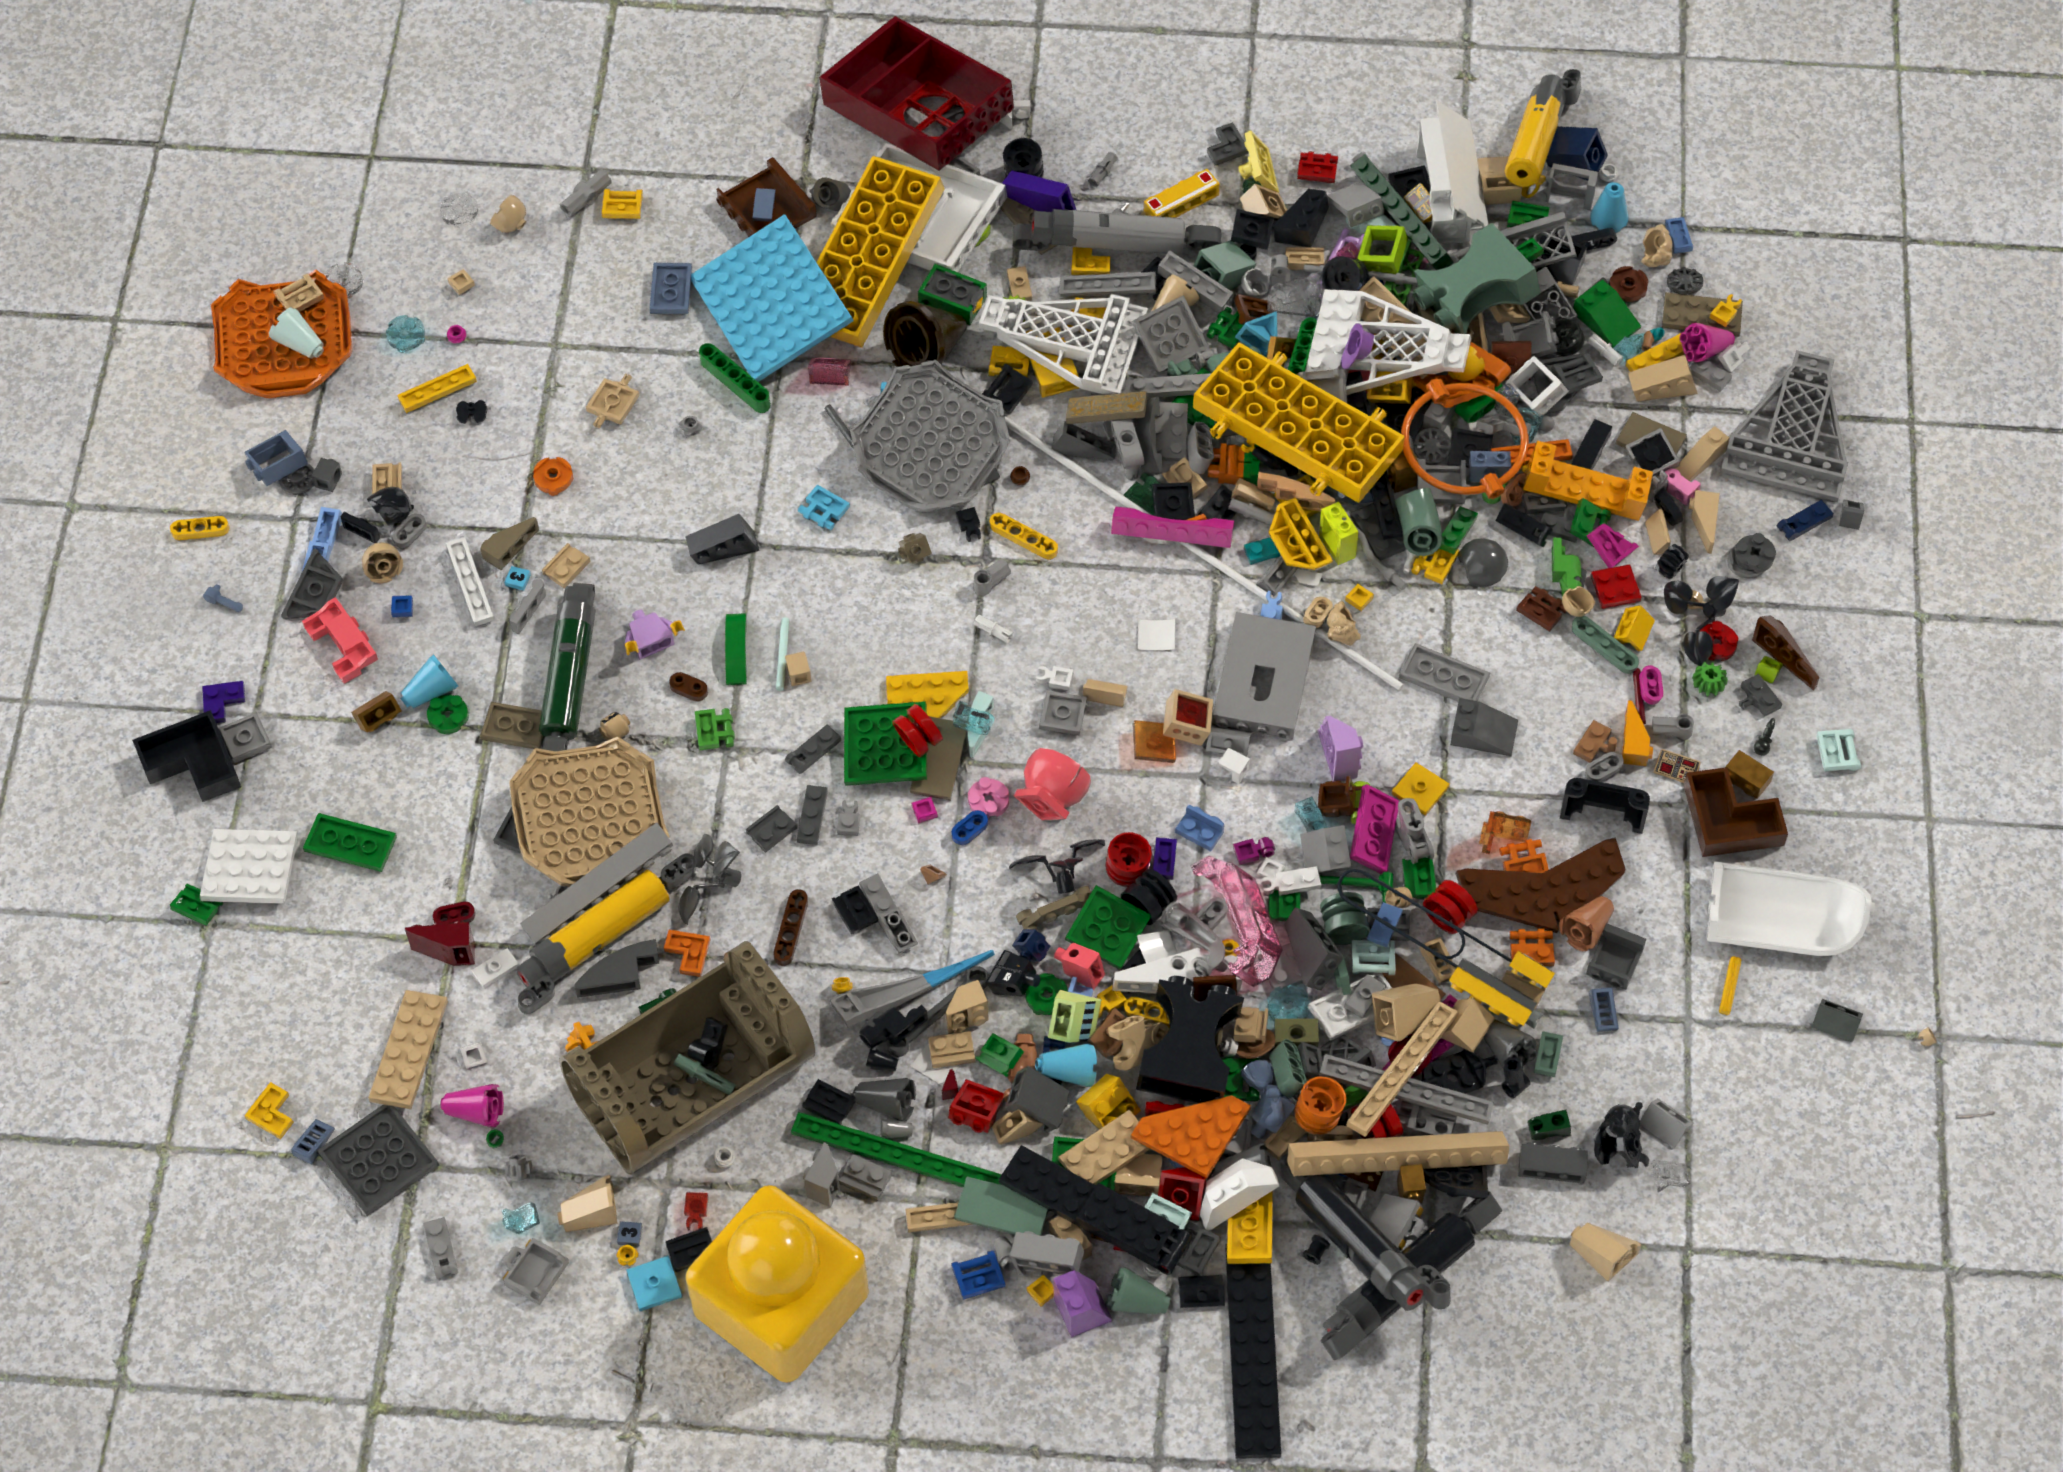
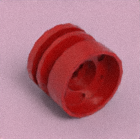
M1133 832L1121 833L1111 840L1105 863L1106 873L1110 880L1123 887L1136 883V878L1150 867L1152 852L1148 841L1140 834Z

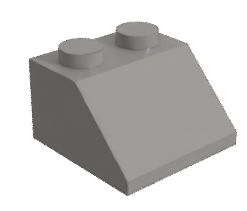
M1344 825L1300 834L1305 868L1317 866L1318 874L1348 870L1351 867Z

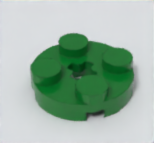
M443 695L433 698L427 709L429 725L441 734L458 732L461 726L467 723L469 718L467 705L459 695ZM447 711L453 712L448 718L443 715Z
M1051 973L1039 974L1041 978L1038 987L1029 986L1025 993L1026 1002L1034 1014L1052 1015L1056 995L1059 990L1068 992V988L1062 979L1060 980ZM1044 991L1053 994L1049 998L1041 996L1044 994Z

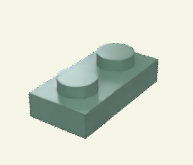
M1343 958L1334 971L1337 988H1342L1344 996L1352 994L1345 959Z
M1542 1031L1534 1073L1555 1077L1563 1035Z

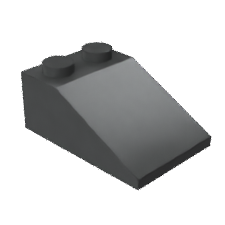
M1459 698L1450 745L1512 756L1518 719L1482 702Z

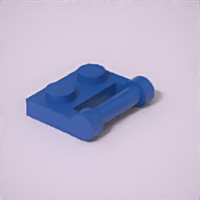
M994 1250L988 1251L986 1255L958 1263V1261L951 1263L963 1300L1005 1287V1281ZM988 1263L991 1264L989 1267L962 1275V1271Z

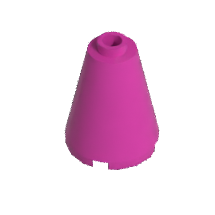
M497 1084L446 1093L442 1097L440 1107L446 1115L486 1127H496L500 1123V1121H497L498 1115H503V1092L498 1091L497 1088L500 1086Z

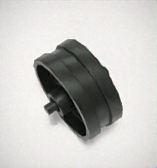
M1562 319L1556 322V328H1553V331L1556 332L1559 338L1558 344L1561 343L1560 348L1556 347L1557 352L1555 353L1562 357L1576 354L1581 350L1585 340L1580 326L1570 319ZM1576 330L1579 331L1578 335H1572Z

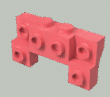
M336 597L328 601L319 611L302 620L305 630L313 641L329 634L344 655V657L332 663L334 671L344 684L361 675V669L378 660L376 652L368 643L369 638L364 630L360 631L358 629L359 624L354 616L350 618Z

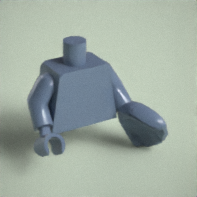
M1256 1060L1250 1062L1241 1070V1076L1250 1087L1260 1092L1261 1098L1252 1113V1117L1257 1123L1251 1133L1262 1139L1268 1129L1276 1133L1296 1105L1279 1091L1277 1085H1271L1273 1079L1272 1064L1264 1060Z

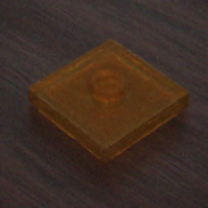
M1134 720L1132 724L1134 759L1175 763V738L1163 735L1164 723Z

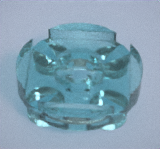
M408 315L398 316L388 324L386 331L387 341L391 347L397 349L400 353L415 349L425 342L424 325L417 317L408 318ZM406 331L410 333L408 335H403L402 332Z
M1296 985L1279 986L1270 993L1267 1009L1269 1016L1274 1022L1275 1019H1306L1310 1011L1308 1009L1310 1001L1307 993ZM1289 1002H1292L1293 1008L1286 1009L1283 1004H1288Z

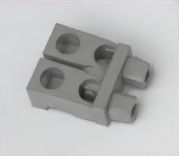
M1402 1100L1401 1110L1411 1112L1410 1116L1398 1115L1403 1130L1407 1131V1136L1453 1134L1457 1116Z

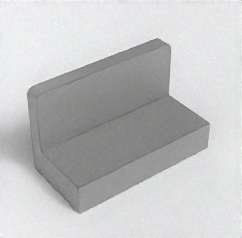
M1211 725L1206 751L1224 754L1230 748L1247 757L1252 732Z
M1659 1098L1650 1103L1640 1120L1641 1126L1673 1148L1678 1145L1684 1133L1689 1131L1694 1124Z

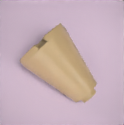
M1171 275L1166 279L1151 311L1183 295L1189 308H1191L1199 300V294L1193 287L1189 289L1186 286L1187 282L1176 275Z

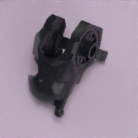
M1637 1102L1634 1108L1625 1104L1615 1105L1605 1115L1604 1122L1593 1134L1595 1157L1601 1165L1609 1164L1610 1158L1618 1153L1626 1160L1627 1168H1638L1639 1162L1648 1167L1649 1158L1646 1154L1641 1153L1642 1147L1640 1144L1639 1114L1643 1107L1641 1102ZM1607 1126L1617 1137H1612L1606 1132Z

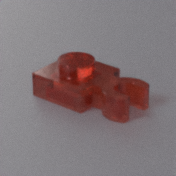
M686 1192L684 1214L685 1216H690L686 1220L687 1230L691 1229L692 1223H698V1229L703 1228V1222L700 1217H707L708 1193Z

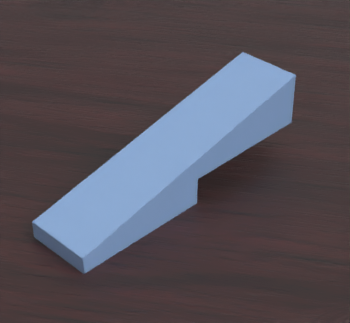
M326 507L320 508L313 540L309 542L303 569L314 548L319 551L325 560H329L341 524V510Z

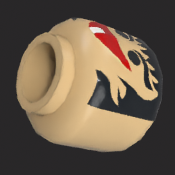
M612 712L600 721L601 727H599V731L606 741L617 736L623 738L629 733L628 725H630V721L625 714L621 715L618 712Z

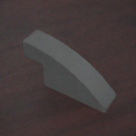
M656 939L626 946L601 959L574 984L577 998L641 989L638 966L659 964Z

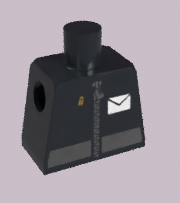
M1004 950L987 978L986 984L995 995L1023 996L1029 986L1038 987L1041 978L1040 975L1036 974L1035 968L1028 959Z

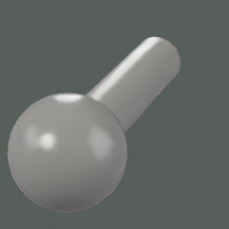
M1524 407L1521 408L1520 414L1538 423L1541 430L1547 432L1553 429L1555 423L1552 417L1543 416L1539 418L1534 412Z

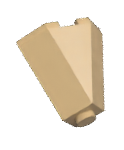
M604 1176L560 1203L561 1212H557L559 1225L564 1226L565 1232L618 1224L611 1176Z
M1588 1222L1582 1228L1580 1226L1576 1227L1571 1233L1570 1246L1607 1281L1639 1254L1641 1244L1637 1241Z

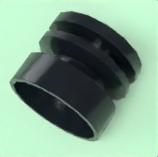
M1017 138L1005 146L1003 151L1005 177L1012 170L1043 178L1042 150L1037 142L1028 138Z
M1334 257L1326 263L1322 270V284L1327 290L1359 291L1369 281V272L1366 265L1357 258ZM1346 274H1350V276H1349L1350 281H1346V279H1347Z
M1146 869L1136 878V883L1130 884L1121 893V899L1150 914L1151 918L1147 925L1151 926L1162 916V912L1171 902L1177 901V894L1165 877L1153 869Z

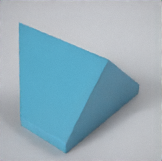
M1277 311L1246 322L1235 338L1248 347H1257L1264 357L1267 358L1270 336L1277 337Z

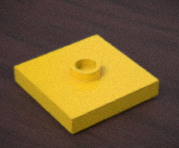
M1415 762L1394 787L1392 795L1400 800L1405 798L1414 799L1420 812L1426 816L1447 791L1450 783Z

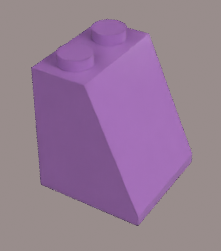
M1075 1270L1053 1278L1054 1301L1071 1337L1112 1321L1094 1280Z

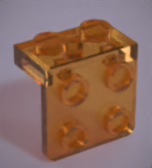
M1490 811L1488 822L1483 823L1479 844L1483 845L1482 853L1490 854L1493 837L1524 843L1528 839L1531 820L1524 816H1512L1501 811Z

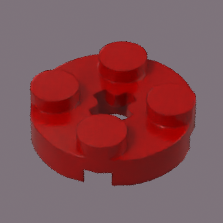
M1714 621L1700 630L1707 632L1713 642L1714 639L1721 641V645L1719 643L1713 644V650L1708 660L1721 659V661H1725L1735 654L1739 638L1732 628L1721 621Z

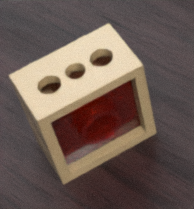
M1174 689L1166 701L1163 735L1202 746L1211 732L1213 699Z

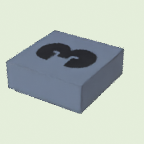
M620 1221L617 1244L640 1246L642 1223Z

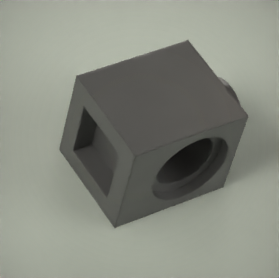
M320 458L312 474L315 488L330 492L334 491L342 475L339 462L333 459Z

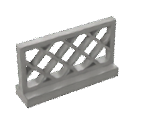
M1564 212L1500 231L1515 247H1517L1519 242L1527 241L1532 237L1535 240L1541 235L1548 237L1543 245L1538 244L1543 248V251L1546 250L1552 253L1549 259L1545 260L1540 258V256L1534 259L1531 264L1535 269L1577 257ZM1565 228L1566 233L1562 239L1554 236L1557 230ZM1551 239L1559 242L1555 250L1547 247ZM1563 244L1571 249V252L1565 254L1558 251Z

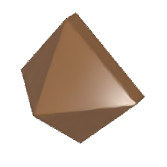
M931 864L920 869L927 884L945 878L947 875Z

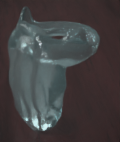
M1521 407L1518 408L1520 413H1529L1534 418H1523L1525 422L1531 424V430L1528 432L1529 443H1531L1538 433L1543 414L1539 416L1534 410ZM1512 435L1515 445H1520L1521 437Z

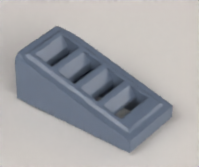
M1612 987L1591 989L1589 991V998L1596 1031L1618 1030ZM1606 997L1607 1000L1597 1001V998ZM1608 1005V1008L1599 1009L1598 1006ZM1600 1013H1610V1016L1600 1017ZM1611 1020L1612 1022L1610 1025H1601V1021Z
M315 1119L292 1147L291 1152L293 1156L312 1165L318 1156L317 1150L326 1144L335 1128ZM317 1127H320L326 1131L322 1133L316 1129ZM312 1135L320 1136L319 1140L312 1137ZM310 1140V1141L314 1142L315 1144H314V1146H313V1145H311V1144H309V1143H307V1142ZM304 1147H307V1148H309L310 1150H309V1152H308V1151L304 1150L303 1148H304Z

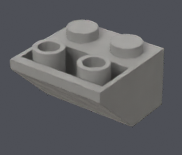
M823 1143L821 1149H817L814 1153L813 1164L811 1167H807L804 1172V1188H806L807 1198L831 1207L840 1190L838 1170L829 1146Z

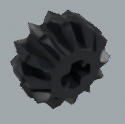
M1673 544L1661 555L1657 561L1656 569L1662 576L1671 579L1684 567L1689 554L1681 546Z

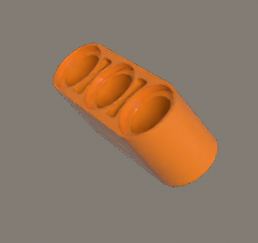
M1470 342V346L1477 351L1475 355L1479 359L1482 357L1485 367L1479 375L1485 376L1495 386H1499L1509 376L1511 368L1501 359Z

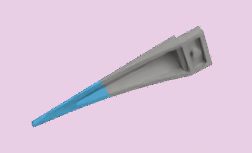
M994 950L914 977L849 990L830 999V1003L849 1028L863 1020L869 1021L876 1012L884 1013L890 1008L897 1007L995 955Z

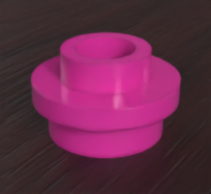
M453 325L448 329L447 338L451 343H461L466 338V331L460 325Z

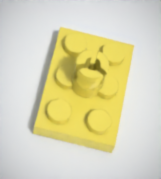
M1251 130L1244 133L1246 138L1244 144L1250 156H1248L1249 161L1238 167L1241 176L1245 180L1253 176L1256 182L1259 181L1262 187L1279 193L1269 148Z

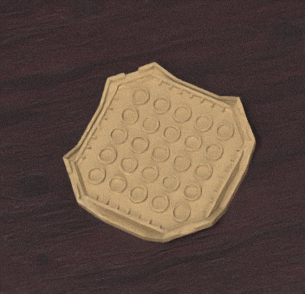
M618 736L591 747L563 751L535 748L521 769H518L509 782L512 812L523 860L561 886L570 887L655 823H658L668 838H670L664 824L654 760L642 752H637L630 747L629 743ZM642 868L640 871L637 872V875L641 874L645 870Z

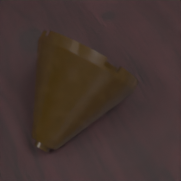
M905 301L888 311L883 326V338L886 350H891L895 358L892 362L896 367L906 365L911 367L937 360L942 365L966 331L967 325L965 319L959 314L914 301Z

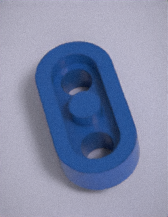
M980 810L969 813L952 828V840L958 845H966L987 828V815ZM975 822H980L981 824H980V825H975L974 823H975Z

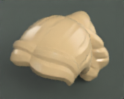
M1662 224L1649 228L1643 239L1645 256L1641 263L1653 268L1670 264L1672 258V239L1669 231Z
M1343 601L1336 603L1328 615V639L1351 646L1355 641L1360 640L1361 635L1356 629V622L1352 619L1349 610L1345 608Z

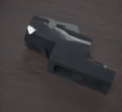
M921 1004L918 1008L911 1009L906 1017L895 1007L888 1009L884 1013L878 1011L860 1029V1039L870 1049L887 1041L888 1038L894 1045H897L928 1020L927 1010Z

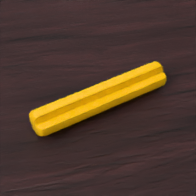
M1732 956L1730 958L1719 1008L1720 1014L1729 1015L1731 1012L1742 961L1739 957Z

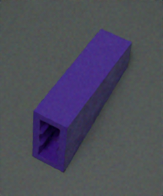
M1012 170L1002 182L1006 186L1008 198L1036 211L1052 212L1053 209L1077 210L1068 184Z

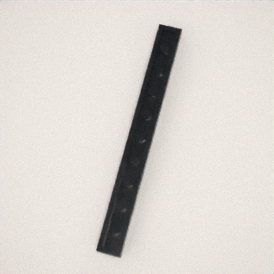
M1360 371L1348 373L1346 386L1363 382ZM1366 390L1347 395V404L1371 416L1372 413ZM1386 470L1370 489L1383 540L1403 537L1399 514Z

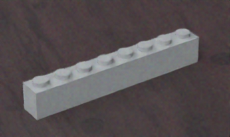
M655 823L520 923L537 946L573 919H577L588 908L598 904L607 894L611 895L621 888L619 885L638 876L637 872L642 868L644 870L650 868L655 863L653 860L657 857H664L670 853L673 846L672 841L659 824Z

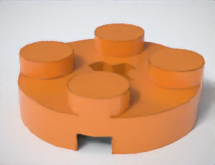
M556 457V459L544 458L536 464L533 471L536 487L542 492L549 493L551 496H556L559 492L566 490L574 479L570 463L561 457ZM557 473V476L554 478H550L549 474Z

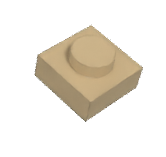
M464 269L447 278L448 283L458 295L475 286L474 280Z

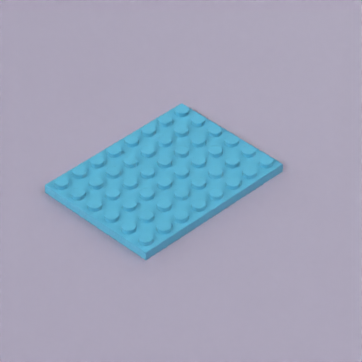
M785 214L691 274L693 285L749 375L757 382L854 321Z

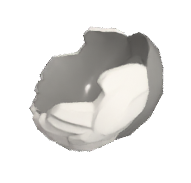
M1252 268L1243 275L1241 285L1247 295L1262 297L1269 289L1270 279L1261 269Z

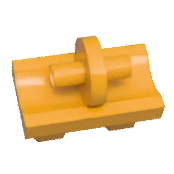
M580 1022L574 1023V1030L567 1038L569 1043L565 1046V1050L569 1052L581 1045L583 1050H586L598 1041L593 1043L590 1041L595 1035L592 1025L582 1026Z

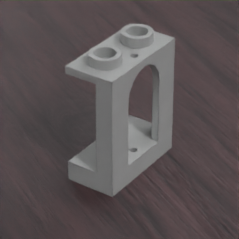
M1553 163L1552 170H1548L1544 188V194H1547L1546 202H1549L1550 194L1555 193L1585 199L1583 209L1591 210L1598 172ZM1557 174H1567L1588 178L1589 180L1587 188L1559 183L1555 180L1554 176Z

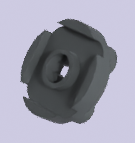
M1761 533L1743 537L1738 541L1735 548L1737 564L1746 571L1748 569L1755 570V573L1768 570L1776 556L1773 543ZM1752 551L1759 552V556L1751 555Z

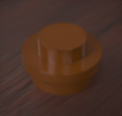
M1017 466L1012 470L1010 478L1014 484L1024 485L1029 482L1030 473L1025 467Z

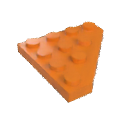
M1227 1096L1142 1117L1131 1133V1139L1208 1178L1251 1110V1105L1234 1096Z

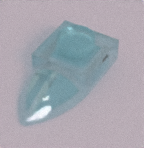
M1645 333L1635 334L1629 338L1625 336L1613 349L1624 357V361H1627L1641 351Z

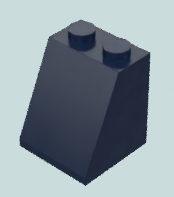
M1557 126L1546 162L1548 167L1551 168L1554 163L1595 171L1599 174L1608 154L1598 128ZM1578 177L1587 181L1589 180L1588 178Z

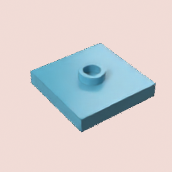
M669 1256L626 1270L639 1311L682 1298Z

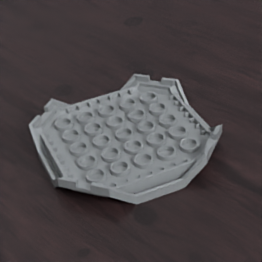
M937 360L922 362L921 365L911 367L906 365L894 368L877 400L864 418L850 429L858 471L876 488L906 507L924 513L966 505L978 494L993 473L1010 443L1002 401L986 397L958 380Z

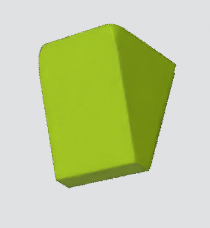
M1764 656L1759 662L1754 675L1759 674L1764 681L1773 683L1783 667V663Z

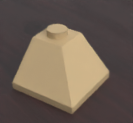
M1254 184L1240 197L1244 211L1274 217L1275 221H1278L1287 211L1278 192Z

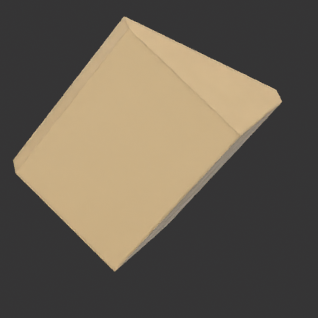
M1474 998L1457 1000L1452 1008L1458 1011L1457 1017L1441 1038L1474 1052L1494 1022L1495 1017Z

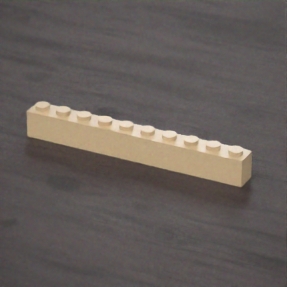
M1502 1131L1289 1143L1287 1163L1293 1176L1399 1170L1400 1166L1422 1164L1423 1169L1507 1164L1509 1144Z

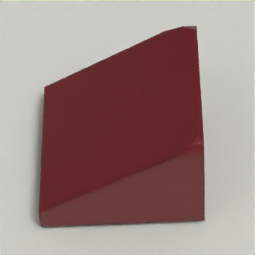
M953 1069L949 1070L943 1085L942 1100L953 1099L958 1093V1085Z

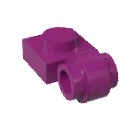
M1269 837L1259 839L1258 844H1255L1253 838L1233 844L1239 865L1259 860V853L1264 858L1275 854L1273 840Z

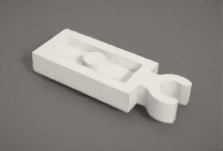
M1317 866L1275 873V879L1264 877L1261 881L1262 885L1269 884L1271 886L1264 888V895H1270L1275 890H1278L1279 895L1321 889Z

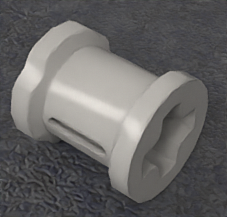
M1216 348L1200 353V351L1196 352V361L1199 369L1207 365V361L1211 356L1218 354Z

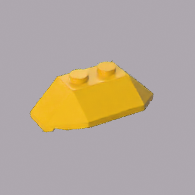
M1296 497L1278 504L1268 534L1286 565L1316 570L1333 563L1332 558Z

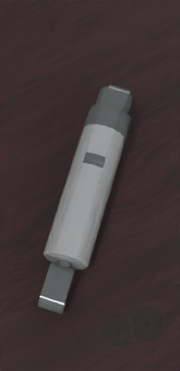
M1053 209L1052 212L1034 211L1032 224H1017L1012 228L1013 247L1019 250L1044 251L1051 244L1167 254L1170 250L1174 254L1179 255L1183 251L1184 243H1186V247L1189 250L1200 251L1222 243L1221 229L1219 227L1190 225L1185 229V222L1182 218Z

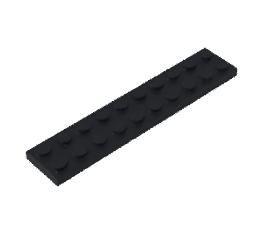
M1225 1244L1236 1459L1281 1458L1271 1263L1228 1264L1227 1244Z

